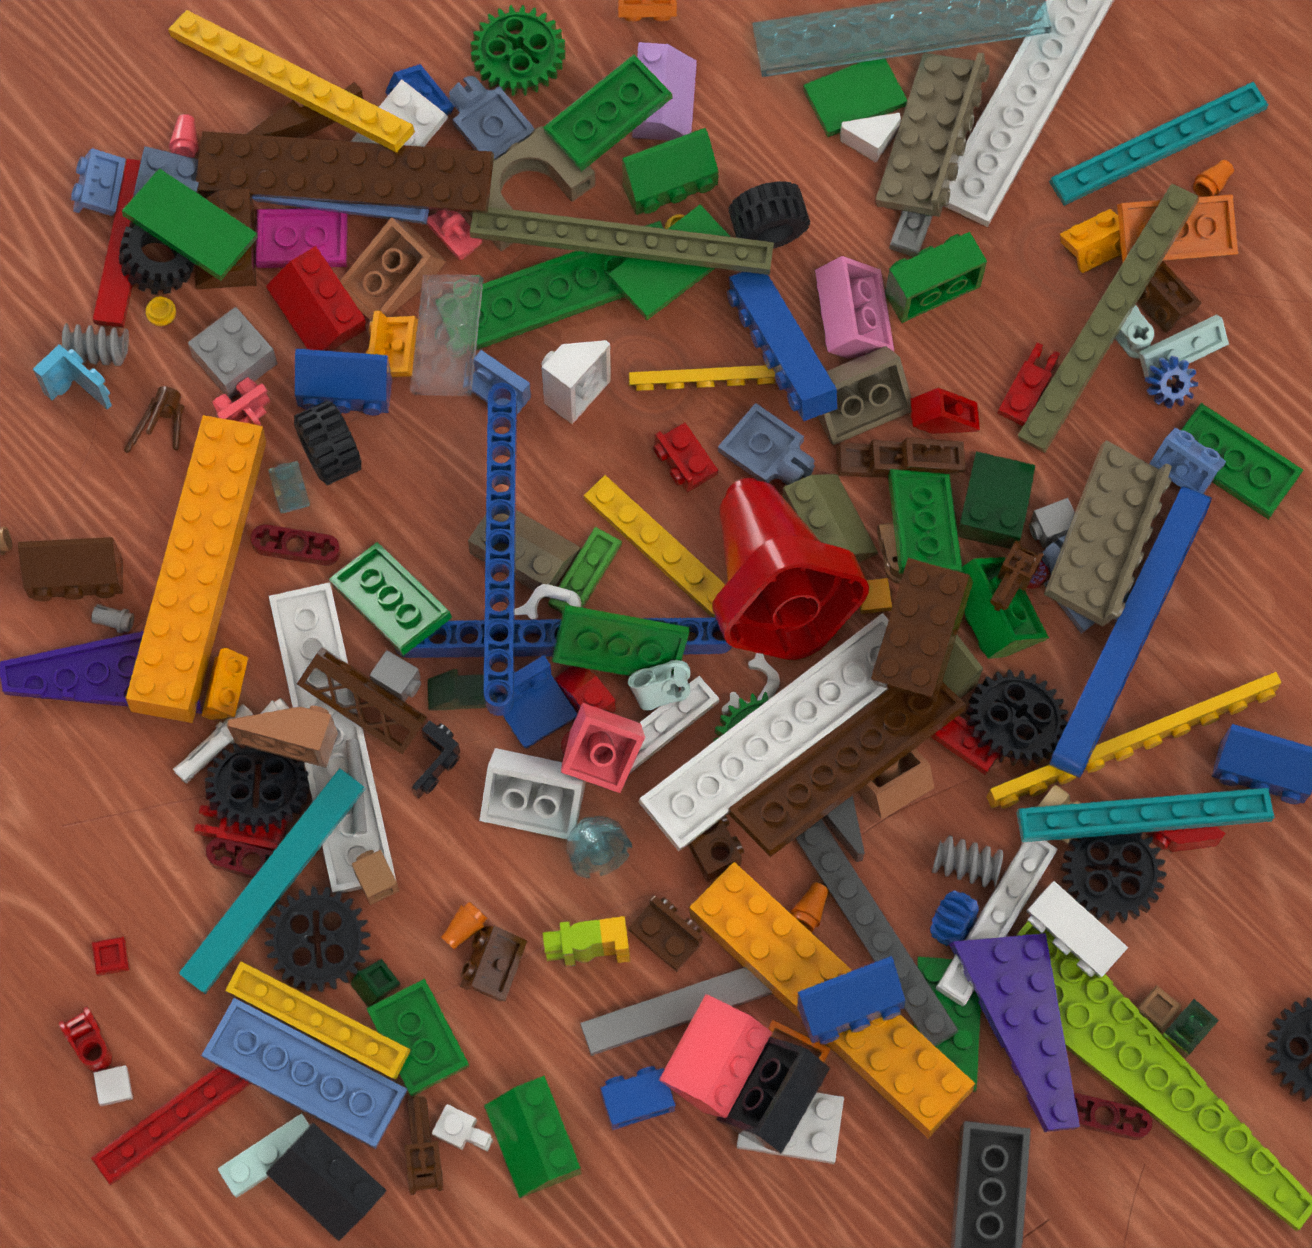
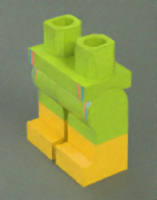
M625 916L578 922L571 927L569 921L560 922V931L543 933L547 961L564 959L566 967L576 966L575 960L586 963L598 956L616 955L617 963L630 962Z

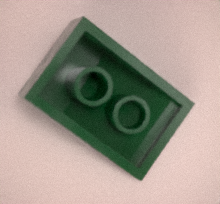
M976 451L957 531L958 537L1011 549L1016 540L1020 542L1036 465Z

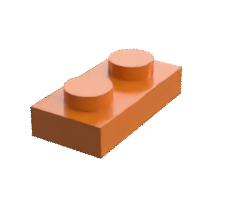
M618 0V17H624L626 21H639L642 17H653L656 21H667L671 17H677L676 0Z

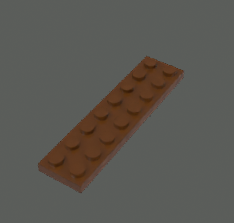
M942 682L936 702L888 689L729 807V815L771 857L966 710V703L944 682Z

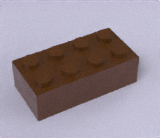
M908 558L871 676V680L875 685L932 702L937 701L973 584L970 575Z

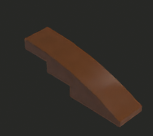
M355 82L344 89L363 99L362 89ZM292 100L247 134L302 138L336 121L305 105L300 107Z
M905 438L902 442L872 440L869 445L839 443L836 446L838 476L888 477L890 469L940 474L963 473L966 470L964 444L959 441Z

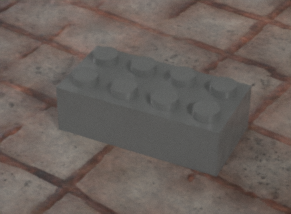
M964 1121L961 1125L951 1248H1022L1030 1128Z

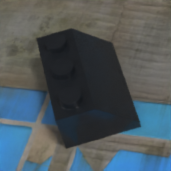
M770 1036L727 1118L717 1117L716 1120L754 1143L782 1154L816 1092L822 1085L830 1067L807 1048Z
M311 1123L265 1173L338 1241L387 1192L382 1185L315 1123Z

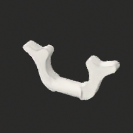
M542 584L534 590L526 604L515 609V615H528L530 619L536 620L538 618V603L544 597L564 601L576 607H581V599L574 591Z
M756 653L755 659L749 661L748 667L752 670H759L768 677L767 683L757 700H762L764 692H767L768 698L771 699L779 688V674L767 663L763 654ZM736 692L730 693V701L722 707L723 714H728L729 705L739 709L738 700L740 697Z

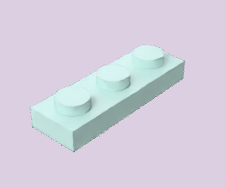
M1214 315L1139 351L1138 354L1145 378L1154 376L1149 366L1153 365L1160 368L1159 358H1164L1169 362L1171 356H1176L1179 362L1185 359L1191 363L1229 345L1223 319L1218 315Z
M302 1113L218 1168L235 1198H238L269 1177L265 1173L309 1126Z

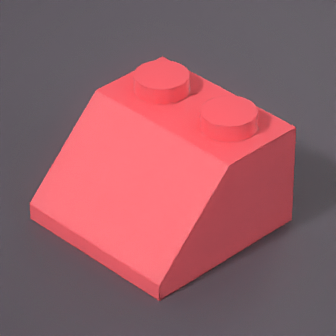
M582 703L569 733L561 773L621 793L645 739L641 723Z

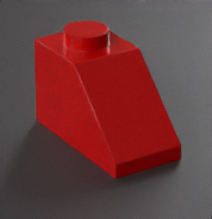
M939 387L910 399L911 419L914 428L931 434L965 433L980 430L976 401Z
M571 666L554 678L577 713L582 703L610 713L616 711V700L600 679L587 668Z
M1214 826L1147 832L1146 834L1153 837L1152 843L1163 850L1169 849L1171 852L1216 847L1226 833Z

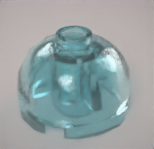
M607 816L586 817L579 821L568 835L566 853L575 873L584 878H591L589 873L600 870L599 874L603 876L619 868L630 856L627 850L629 847L632 848V843L625 830L614 819Z

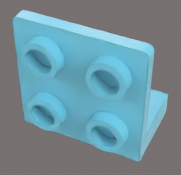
M59 344L33 368L43 393L51 400L58 395H63L70 388L71 382L74 380L107 410L112 406L108 397L110 391L103 384L105 382L103 376L94 368L89 371L82 365L83 359L73 349L67 351Z

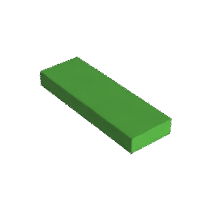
M595 527L558 587L577 593L583 608L622 546V541ZM553 598L548 602L549 607L562 614L564 606L569 605L567 602Z

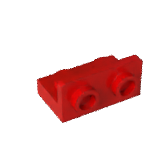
M686 422L664 435L661 431L655 434L653 450L657 458L661 462L666 461L671 468L669 470L671 478L677 486L682 485L687 493L718 475L717 467Z

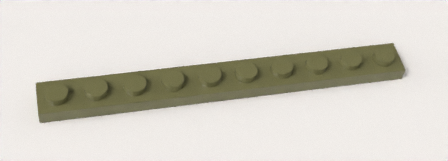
M1171 183L1019 432V440L1046 453L1199 201L1197 195Z
M488 207L487 214L473 213L470 227V238L770 275L774 242L494 207Z

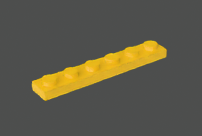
M766 365L629 372V386L636 385V391L654 390V384H666L667 390L684 389V383L696 382L697 388L715 387V381H727V386H744L745 380L757 379V385L775 384V372L772 368L768 369Z
M604 475L584 494V500L714 618L712 604L714 598L725 584Z
M240 961L226 988L227 992L393 1079L397 1078L411 1049Z

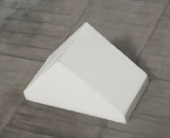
M900 113L842 122L840 131L841 142L872 161L877 162L898 132L901 120Z

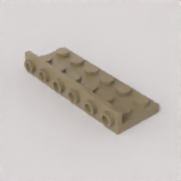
M978 52L975 61L923 53L876 197L877 206L940 217L943 206H948L951 195L949 186L951 181H955L959 169L957 161L959 156L964 155L966 149L965 136L967 131H971L973 128L974 107H979L982 97V90L980 88L982 82H987L990 67L985 62L984 53Z
M1107 440L1101 444L1044 595L1101 626L1106 625L1112 619L1117 620L1125 608V603L1122 602L1123 598L1129 592L1135 580L1132 577L1133 571L1138 567L1144 556V553L1141 551L1143 544L1148 541L1153 531V527L1150 526L1151 522L1158 515L1162 507L1160 502L1161 495L1165 493L1171 483V478L1168 477L1172 468L1171 465L1166 463L1160 469H1157Z

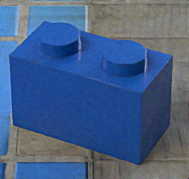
M649 1066L638 1070L635 1077L625 1079L624 1076H617L605 1081L606 1086L600 1087L612 1130L675 1111V1102L670 1088L659 1081L664 1068L656 1070L655 1066Z

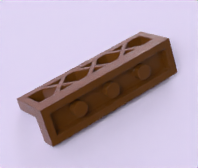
M323 647L317 652L297 682L298 686L400 754L405 752L427 716ZM317 668L327 675L329 686L317 688L308 682L307 679L313 670ZM333 680H335V681L338 682L339 684L334 685ZM347 688L353 692L355 704L344 706L338 702L335 690ZM330 691L331 696H329L325 692ZM360 698H362V699L365 700L366 702H362V703H361V702H360ZM374 706L380 710L382 721L368 722L364 719L362 708ZM352 709H357L358 714L353 712ZM386 715L392 718V720H387ZM401 724L410 730L402 744L390 736L388 725ZM383 726L384 732L377 727Z

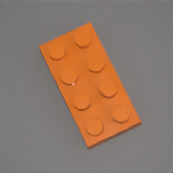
M1233 194L1198 197L1197 205L1162 261L1237 255L1238 245ZM1161 200L1117 204L1122 262L1128 256Z

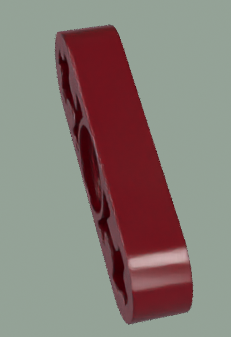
M268 524L257 526L251 533V542L254 550L263 556L329 566L336 563L341 555L338 540L328 534ZM265 534H269L272 541H268L266 546H262L258 539H263ZM280 536H283L281 540L282 549H278L277 542H280ZM293 538H300L305 542V545L301 551L291 552L287 548L288 542ZM310 541H313L314 548H312V554H309ZM326 544H330L333 552L329 551L327 556H322L319 549H324Z
M221 838L213 839L206 848V857L214 868L251 879L254 878L267 861V858L273 853L269 850ZM222 846H225L228 854L237 855V865L233 866V859L223 856L218 861L213 852L215 850L220 851ZM249 854H256L261 858V863L255 870H247L243 867V860Z
M1074 1093L1077 1108L1086 1110L1087 1103L1092 1104L1088 1113V1121L1083 1120L1086 1113L1077 1112L1079 1124L1082 1128L1131 1140L1144 1138L1152 1129V1118L1144 1109ZM1105 1107L1112 1112L1113 1121L1111 1124L1101 1125L1097 1122L1095 1112L1098 1108ZM1120 1111L1125 1113L1122 1117L1125 1120L1130 1121L1135 1116L1140 1117V1123L1145 1124V1128L1142 1127L1138 1132H1134L1133 1125L1122 1123L1121 1129L1116 1128L1120 1120Z

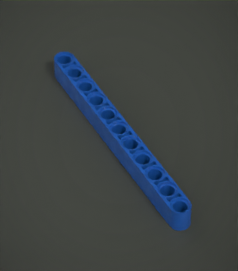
M497 383L489 390L487 422L484 698L487 710L496 716L506 715L511 711L514 704L517 401L515 390L507 383ZM500 398H507L508 400H510V402L506 405H498L495 403ZM502 426L510 429L505 434L495 432L497 428ZM501 455L510 458L505 463L494 461L496 457ZM500 484L509 487L507 491L501 493L494 490ZM501 513L509 516L503 522L493 519L497 514ZM497 543H505L509 546L505 551L501 552L493 549ZM499 572L508 575L506 580L500 582L495 581L492 577ZM497 602H504L508 605L504 611L499 612L492 609L493 605ZM497 632H504L508 635L501 642L494 641L491 638ZM497 662H503L508 666L502 672H495L491 669L493 664ZM498 692L507 695L506 700L501 703L493 702L491 697Z
M1182 486L1125 603V608L1118 618L1055 748L1050 766L1078 778L1083 774L1205 518L1212 497Z
M716 617L642 618L689 627V631L695 633L697 638L686 642L683 655L723 654L732 648L725 640L719 641L712 636L713 633L721 631ZM561 619L515 620L514 657L552 656ZM485 620L448 621L404 656L396 648L395 651L400 656L406 658L484 657ZM497 632V633H495L491 638L493 639V638H494L496 635H498V634H506V633H504V632ZM531 633L541 637L535 643H529L524 638ZM438 634L446 637V640L441 644H434L430 641L433 636ZM467 634H474L478 637L471 644L462 641V638Z

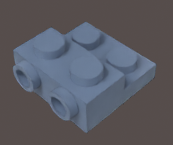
M144 146L133 197L159 168L197 193L199 182H196L198 159Z

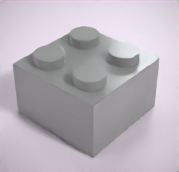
M237 307L230 310L188 342L193 359L230 399L238 394L236 386L246 377L256 381L277 365L274 349Z

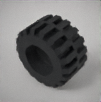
M787 181L770 182L755 186L740 194L729 205L728 212L736 237L774 242L773 249L803 235L802 233L807 231L810 225V218L800 188L797 184Z
M130 222L129 227H126L119 250V264L122 265L121 271L123 275H129L128 282L132 285L138 283V289L145 292L146 288L151 289V294L156 295L158 290H163L164 294H168L171 292L172 287L175 290L180 289L183 282L187 283L190 279L195 264L169 246L167 247L173 252L174 259L168 262H155L149 259L143 253L142 247L150 243L167 245L133 222Z
M327 400L294 415V426L314 471L323 483L330 485L361 470L362 462L359 451L343 416L335 404Z

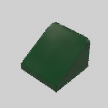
M382 959L359 971L351 981V986L367 1007L378 1003L401 984Z

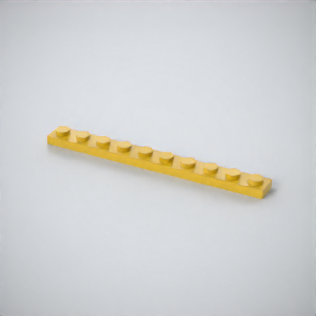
M188 10L168 28L172 38L396 153L415 133L413 124Z
M1274 672L1095 746L1085 770L1088 773H1093L1106 765L1105 762L1116 758L1117 761H1122L1134 754L1133 750L1143 746L1145 750L1154 748L1163 742V738L1173 735L1174 738L1183 736L1191 731L1190 727L1199 723L1202 726L1210 725L1219 719V715L1228 711L1231 715L1239 713L1248 707V703L1258 700L1259 703L1266 702L1276 696L1275 692L1282 682L1277 672ZM1049 764L991 788L986 798L991 808L1001 805L1002 809L1019 802V797L1026 794H1030L1031 797L1037 796L1048 790V785L1055 782L1063 785L1077 777Z

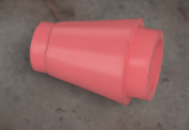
M178 116L169 144L171 153L194 158L198 152L199 146L195 119L192 116Z

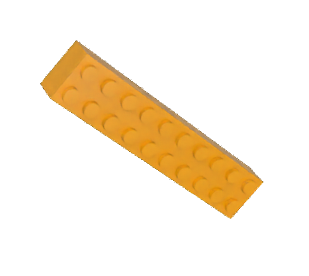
M202 416L126 695V701L131 712L193 723L267 442L264 428L261 425Z
M735 862L689 907L690 918L743 967H746L801 1021L802 1018L797 1008L799 991L853 971ZM902 1015L883 1021L882 1017L870 1021V1026L866 1029L854 1033L849 1029L839 1033L840 1037L835 1041L827 1043L835 1053L927 1138L942 1125L974 1089L975 1083Z

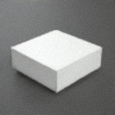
M126 1065L94 1072L100 1106L133 1099L128 1067Z

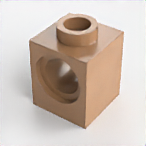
M373 850L366 851L356 857V862L351 863L370 905L399 892L398 884L381 850L375 853Z

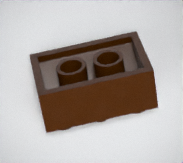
M250 188L219 190L206 198L255 231L254 204ZM255 242L221 281L195 264L196 290L257 286Z
M113 537L18 542L23 587L28 597L33 598L35 601H49L52 597L78 600L85 595L111 598L114 594H123V558Z

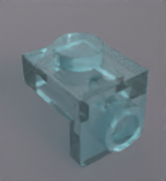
M298 461L283 463L268 469L280 513L294 511L310 505Z

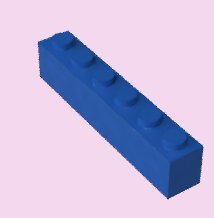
M741 272L730 276V290H727L728 301L732 307H737L743 327L750 329L754 346L761 348L763 351L764 362L768 369L772 368L774 370L780 390L785 389L791 409L798 411L803 421L838 409L837 388L769 275Z

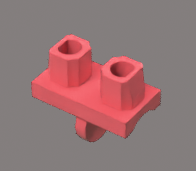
M439 210L435 214L428 216L427 226L459 261L466 258L483 243L482 239L470 238L471 226L457 211Z
M246 377L236 386L241 398L233 403L226 394H222L212 402L218 418L261 425L259 418L267 413L263 407L270 402V399L267 395L268 391L262 383L257 385L249 377Z

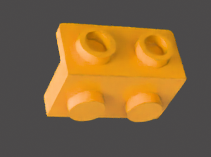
M1111 209L1101 212L1097 216L1074 225L1059 234L1061 244L1076 257L1078 270L1082 273L1122 254L1118 215Z
M374 311L373 321L369 324V349L366 350L365 354L388 355L392 377L412 376L419 320L415 316L386 317L381 311Z
M228 648L220 649L219 656H216L214 659L202 712L203 717L210 720L235 717L248 657Z

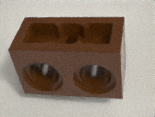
M726 816L713 825L714 829L712 831L702 833L688 844L707 882L720 876L733 862L738 866L741 865V854L744 853V850L737 836L731 837L726 828L729 826V821ZM717 848H722L727 851L729 856L725 860H716L712 857L711 852Z

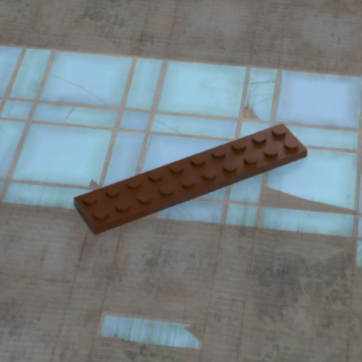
M202 131L196 182H199L197 192L216 193L219 190L250 188V194L254 197L487 214L494 154L491 151L403 145L396 153L378 143Z

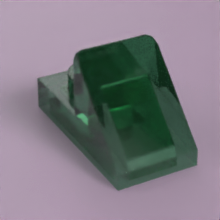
M452 669L428 679L429 711L486 708L484 674L458 675V669Z
M1193 999L1162 1035L1180 1055L1187 1058L1219 1020L1196 999Z

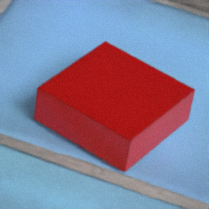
M125 937L92 942L97 976L130 970Z

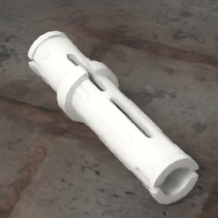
M242 704L236 710L235 717L227 718L223 723L219 722L215 726L217 729L182 762L174 767L173 771L187 784L227 745L235 743L227 727L228 720L254 714Z

